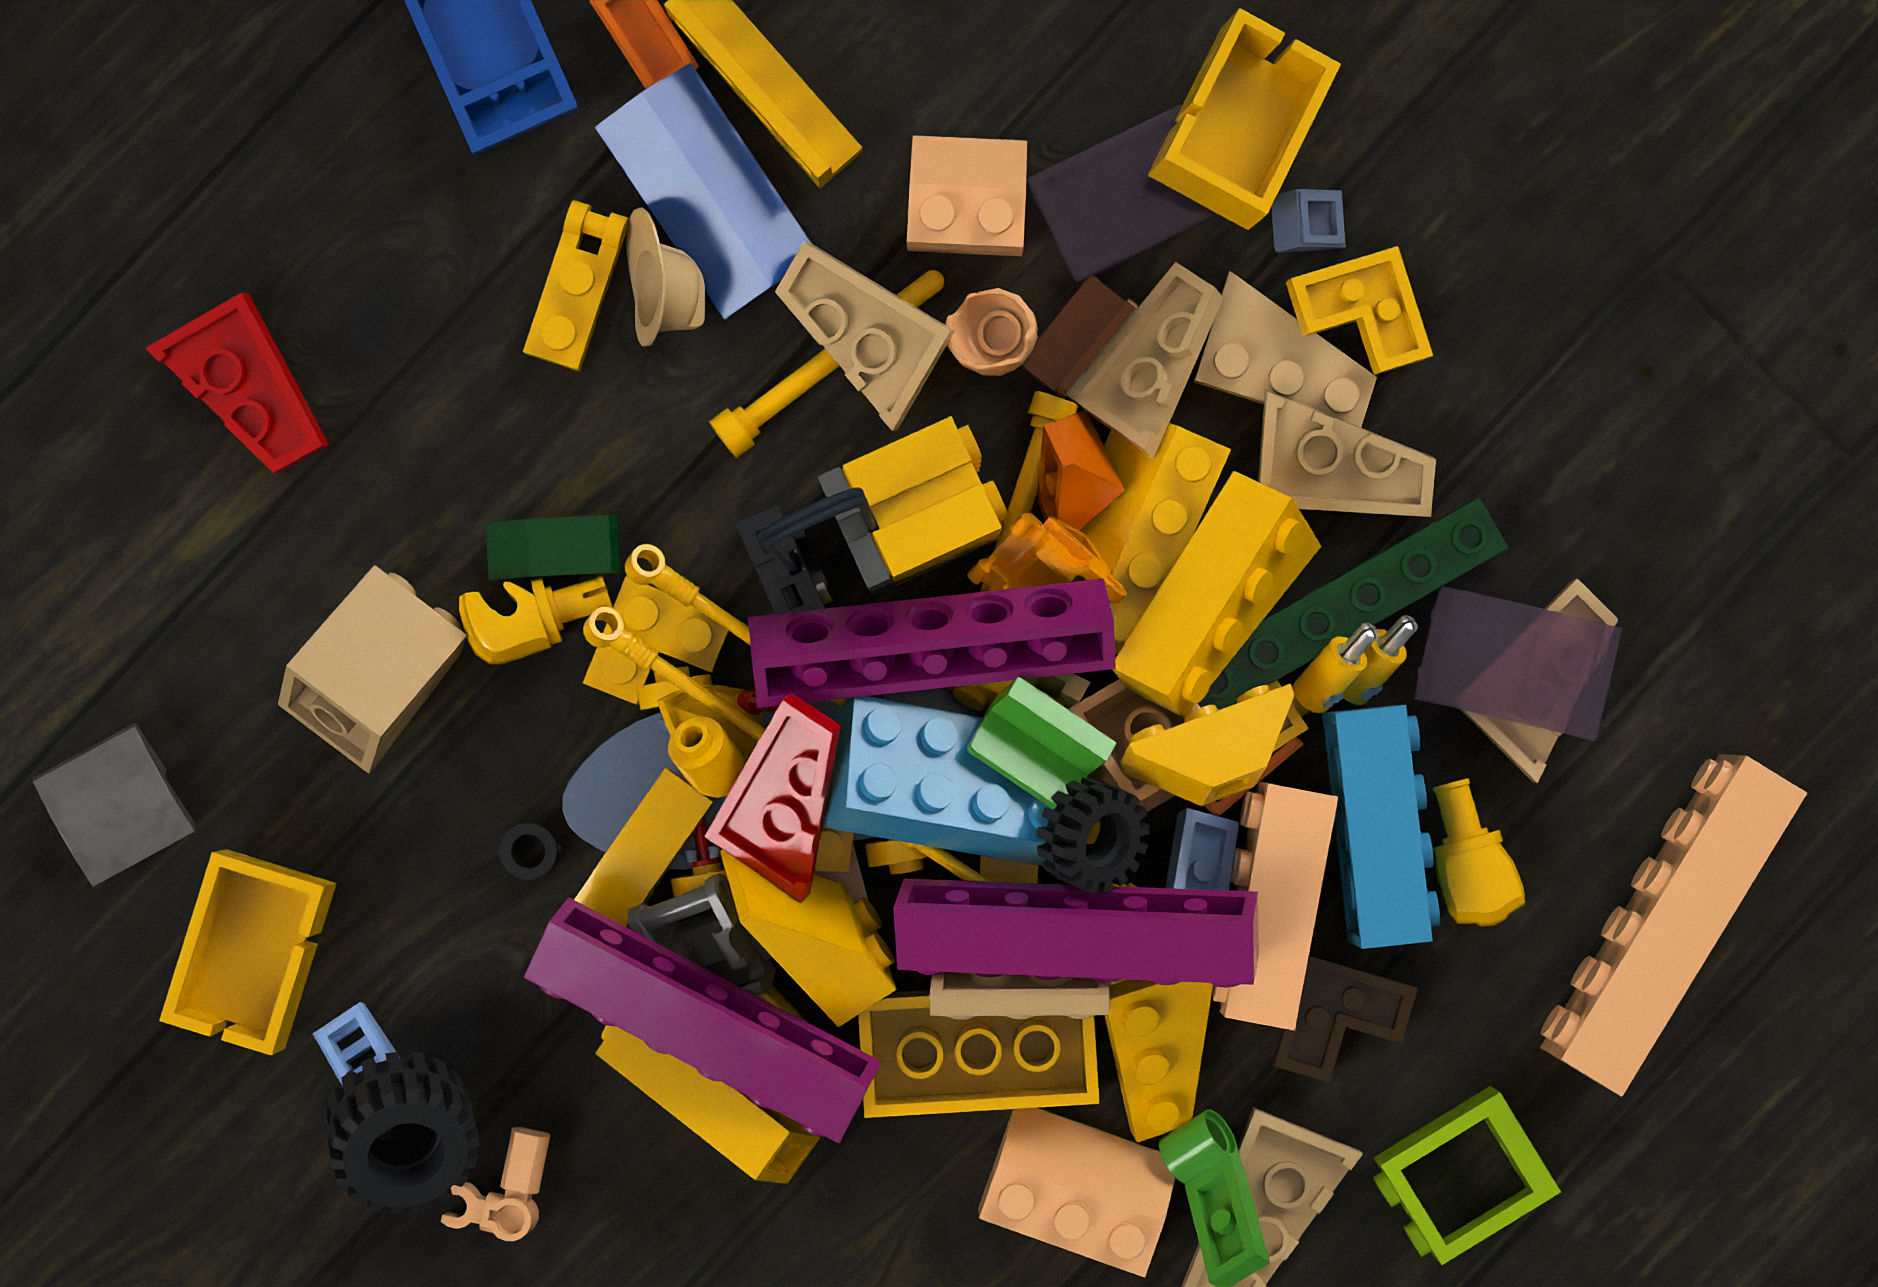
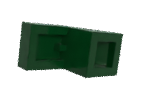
M617 515L531 518L486 523L489 581L620 573Z

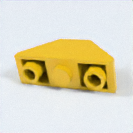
M1290 684L1271 691L1268 685L1258 686L1240 695L1236 699L1237 704L1221 710H1217L1216 705L1204 706L1188 714L1183 719V724L1164 730L1161 724L1145 728L1130 738L1131 743H1129L1119 764L1124 774L1200 806L1254 787L1266 769L1295 695Z

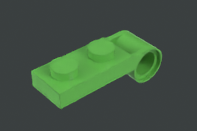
M1207 1109L1162 1137L1159 1141V1150L1169 1171L1185 1185L1209 1283L1216 1287H1231L1268 1265L1270 1261L1245 1168L1242 1166L1234 1135L1228 1124L1217 1112Z

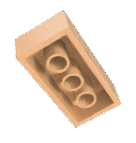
M1264 782L1256 784L1255 793L1245 792L1240 814V825L1247 827L1248 832L1245 848H1235L1230 882L1237 885V891L1258 892L1259 955L1254 985L1240 984L1229 988L1213 985L1212 1000L1216 1001L1215 1008L1225 1018L1295 1031L1337 807V796Z

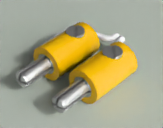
M1404 615L1399 618L1389 631L1376 629L1370 623H1362L1350 638L1340 636L1333 638L1294 682L1293 692L1296 699L1302 706L1313 713H1324L1341 699H1345L1347 702L1355 705L1366 703L1374 694L1377 695L1382 690V685L1405 661L1407 655L1404 644L1418 629L1417 623L1414 622L1415 620L1412 617Z

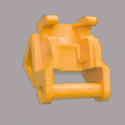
M1031 512L1021 514L1010 526L1009 530L1011 533L988 558L980 559L967 573L968 578L977 585L980 582L986 584L981 592L1069 583L1076 576L1080 575L1085 580L1104 579L1110 604L1111 602L1119 604L1127 595L1124 587L1110 574V568L1086 534L1053 516H1050L1042 523Z

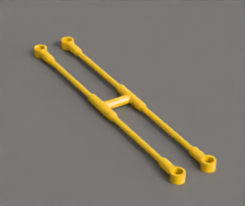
M643 544L633 550L625 563V572L632 582L639 585L652 583L684 606L692 605L750 645L749 626L700 594L698 586H695L688 579L680 576L679 573L667 566L663 553L657 547L651 544ZM637 558L647 559L652 564L653 571L642 570L637 563ZM610 607L597 608L585 621L583 634L591 645L597 648L610 646L634 663H637L644 670L651 668L759 742L766 728L658 656L659 651L657 649H654L653 646L639 639L638 636L624 627L623 619L615 609ZM602 620L607 622L611 627L612 634L605 635L600 633L595 626V621ZM850 698L831 701L841 707ZM898 841L908 849L915 847L963 881L991 882L942 848ZM1128 883L1127 885H1126V884H1123L1122 886H1118V887H1137V886H1134V884H1132V883ZM1121 979V980L1116 981V982H1111V985L1116 984V983H1119V982H1122V981H1125V980H1128V979Z

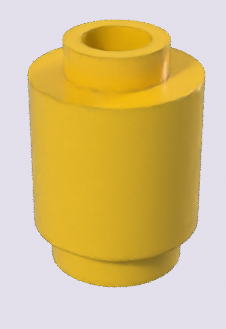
M698 716L680 724L670 737L668 743L670 759L691 786L703 795L715 798L727 796L744 768V758L722 726L713 718Z

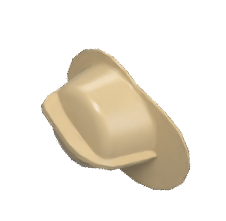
M644 208L633 210L628 222L626 251L635 299V329L638 341L642 346L646 347L653 343L658 332L693 330L702 326L705 320V284L703 274L689 255L682 250L660 244L656 227L650 214Z

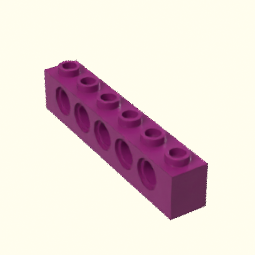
M1104 579L748 617L758 708L779 706L782 700L791 692L805 702H816L1015 680L1018 676L1022 679L1116 669L1114 619Z

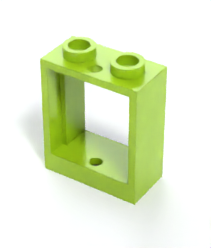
M1489 1086L1373 1157L1382 1171L1374 1176L1373 1179L1391 1207L1400 1202L1412 1222L1403 1228L1421 1257L1431 1252L1441 1265L1561 1193L1502 1094L1492 1086ZM1485 1120L1526 1188L1442 1239L1401 1170L1480 1121Z

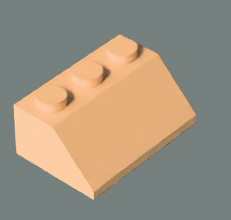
M1039 1107L1013 1109L978 1207L979 1219L1145 1278L1165 1222L1175 1177L1165 1165L1160 1150Z

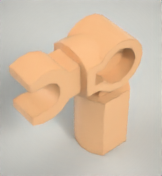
M524 1127L512 1128L500 1187L506 1189L505 1195L489 1192L487 1196H483L474 1185L465 1182L462 1187L453 1185L451 1187L452 1195L463 1197L466 1201L467 1209L465 1214L447 1212L442 1215L441 1222L448 1227L456 1229L465 1227L471 1222L480 1224V1230L492 1232L504 1241H516L530 1233L536 1227L539 1219V1210L532 1199V1194L539 1193L550 1134Z

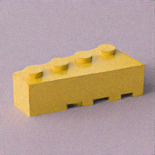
M1233 471L1115 659L1116 669L1112 670L1128 690L1183 718L1206 696L1213 682L1321 548L1319 541L1293 498Z

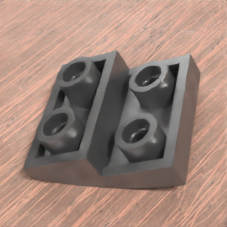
M136 722L33 779V783L50 817L93 887L195 832V822L165 777L166 768Z

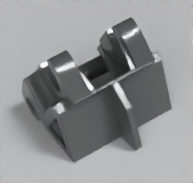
M719 873L708 877L705 880L704 886L649 907L647 904L642 903L629 909L628 923L632 931L737 986L749 982L746 984L745 990L756 996L770 990L776 972L774 965L769 959L772 956L740 923L729 881L725 875ZM710 908L713 909V910H711V911L705 912V913H703V914H700V915L695 916V917H693V918L687 919V920H685V921H679V920H682V919H684V918H687V917H690V916H692V915H695V914H697V913H700V912H703V911H705V910H708V909H710Z

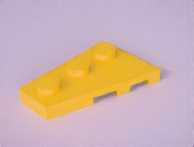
M1125 980L1111 985L1110 1014L1104 1016L1130 1131L1137 1143L1171 1132L1193 1117L1213 989L1212 983L1179 982L1173 985H1160L1151 980Z

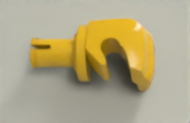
M598 575L596 576L597 578L555 591L552 590L551 586L546 587L543 578L540 577L531 580L534 594L512 582H504L503 586L506 592L517 603V610L511 616H502L497 611L491 609L479 592L461 595L459 597V614L471 649L476 656L489 664H504L552 647V644L562 642L560 630L564 629L563 623L589 616L600 607H610L613 609L603 576Z
M1469 778L1433 787L1448 837L1442 839L1444 845L1433 848L1436 858L1434 859V867L1450 916L1457 924L1476 923L1481 927L1493 926L1506 920L1509 914L1525 905V892L1514 861L1499 843L1503 841L1500 830L1488 832L1487 827L1481 828L1469 787Z

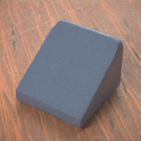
M1295 189L1277 194L1271 206L1275 251L1299 252L1346 247L1342 190Z

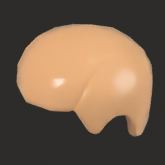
M1000 288L968 294L957 311L952 315H948L945 323L946 326L955 331L947 344L949 350L962 366L983 376H1002L1017 369L1031 354L1038 338V327L1032 310L1019 295Z

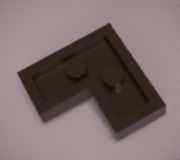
M1309 955L1295 1031L1282 1028L1272 1065L1330 1083L1346 1027L1402 1044L1418 988Z

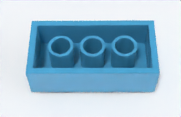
M869 696L850 698L831 716V719L840 724L841 728L823 828L1042 866L1046 859L1038 856L1037 846L1046 843V841L1036 837L1038 827H1047L1049 820L1041 817L1045 807L1052 808L967 751V746L983 718Z
M1387 705L1322 713L1330 791L1332 796L1338 797L1334 826L1347 941L1361 949L1433 941L1431 927L1440 925V911L1437 894L1435 891L1428 892L1424 868L1433 867V849L1429 833H1421L1418 816V810L1426 809L1427 796L1423 775H1414L1411 751L1420 750L1417 718L1415 715L1407 716L1406 705Z

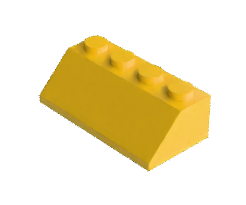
M1169 423L1154 459L1112 430L1110 431L1104 447L1125 491L1079 530L1089 537L1110 568V574L1127 592V595L1119 604L1113 602L1110 604L1114 619L1116 657L1194 535L1231 449ZM1078 575L1072 582L1087 580Z

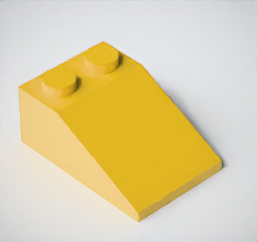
M720 850L740 923L838 1027L897 990L889 968L895 962L893 954L882 937L877 933V930L882 927V921L872 904L865 897L857 901L842 883L814 874L811 893L801 903L725 850Z

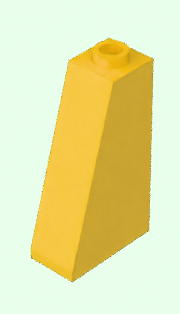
M605 1026L601 1035L604 1042L595 1054L754 1180L788 1184L821 1138L808 1132L801 1123L774 1109L758 1106L748 1095L721 1081H712L705 1078L696 1068L674 1056L652 1050L643 1040L619 1027Z

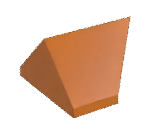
M1083 410L1058 421L1043 424L1037 503L1045 521L1050 516H1053L1071 527L1081 530L1125 491L1089 414Z

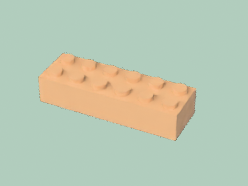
M1719 754L1715 761L1709 758L1704 762L1692 781L1691 788L1695 789L1696 793L1685 810L1682 808L1675 810L1663 828L1661 837L1666 839V842L1655 860L1648 857L1634 875L1631 886L1636 891L1625 909L1618 906L1607 919L1601 932V936L1606 938L1596 957L1587 956L1577 968L1571 981V985L1576 988L1565 1007L1557 1005L1549 1014L1542 1027L1541 1035L1546 1038L1540 1047L1541 1049L1621 1097L1624 1095L1807 795V792L1748 756Z

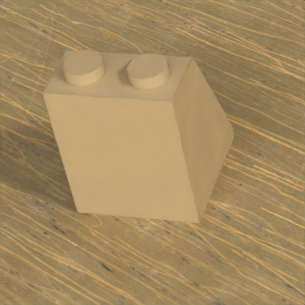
M375 565L286 665L278 705L368 774L375 768L458 659L467 637L461 631L460 623L449 612L438 607L432 609L415 596V590L404 578L395 573L387 575Z

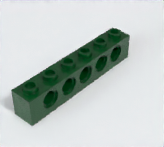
M1480 497L1465 503L1265 617L1210 686L1206 696L1197 704L1200 708L1207 705H1216L1217 710L1237 703L1236 699L1243 693L1258 686L1269 685L1315 659L1333 638L1337 636L1350 638L1362 623L1374 625L1508 549L1506 542Z

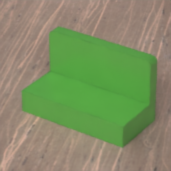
M1018 676L996 695L970 740L967 751L1054 810L1057 804L1051 797L1057 791L1068 794L1065 784L1073 780L1081 783V778H1087L1091 772L1108 760L1117 742Z

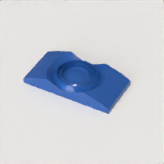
M404 0L474 156L579 109L531 0Z

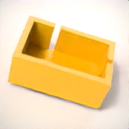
M1239 8L1221 27L1175 119L1177 124L1169 131L1148 176L1249 230L1268 214L1341 64L1297 39L1275 59L1273 64L1265 58L1281 43L1285 33Z
M228 849L212 852L159 1021L209 1037L224 1030L221 1038L222 1041L271 1056L284 1050L318 945L317 943L307 941V938L322 932L337 883ZM227 1021L236 1023L230 1027L225 1028Z

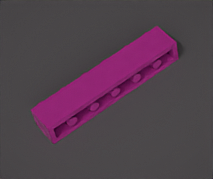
M903 879L893 908L897 970L917 971L924 975H937L944 972L975 973L986 978L998 977L1003 974L1031 975L1041 980L1080 977L1093 978L1104 983L1116 982L1121 979L1151 980L1160 985H1173L1179 982L1212 983L1215 986L1224 988L1235 987L1240 984L1254 985L1259 955L1258 892L1113 886V891L1103 893L1098 891L1097 894H1093L1073 885Z
M569 897L549 921L524 976L527 980L539 985L546 994L554 998L565 999L592 1013L599 1022L608 1026L619 1027L643 1040L652 1050L674 1056L696 1068L705 1078L712 1081H721L748 1095L758 1106L774 1109L801 1123L808 1132L817 1136L827 1137L837 1143H840L882 1062Z

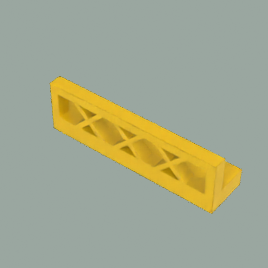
M668 0L664 4L669 19L820 189L863 152L862 146L732 0Z

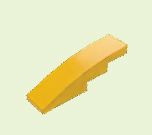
M666 767L574 900L629 929V909L642 903L646 904L654 894V889L682 852L684 844L715 803V800L707 795L698 793L686 779L669 767Z

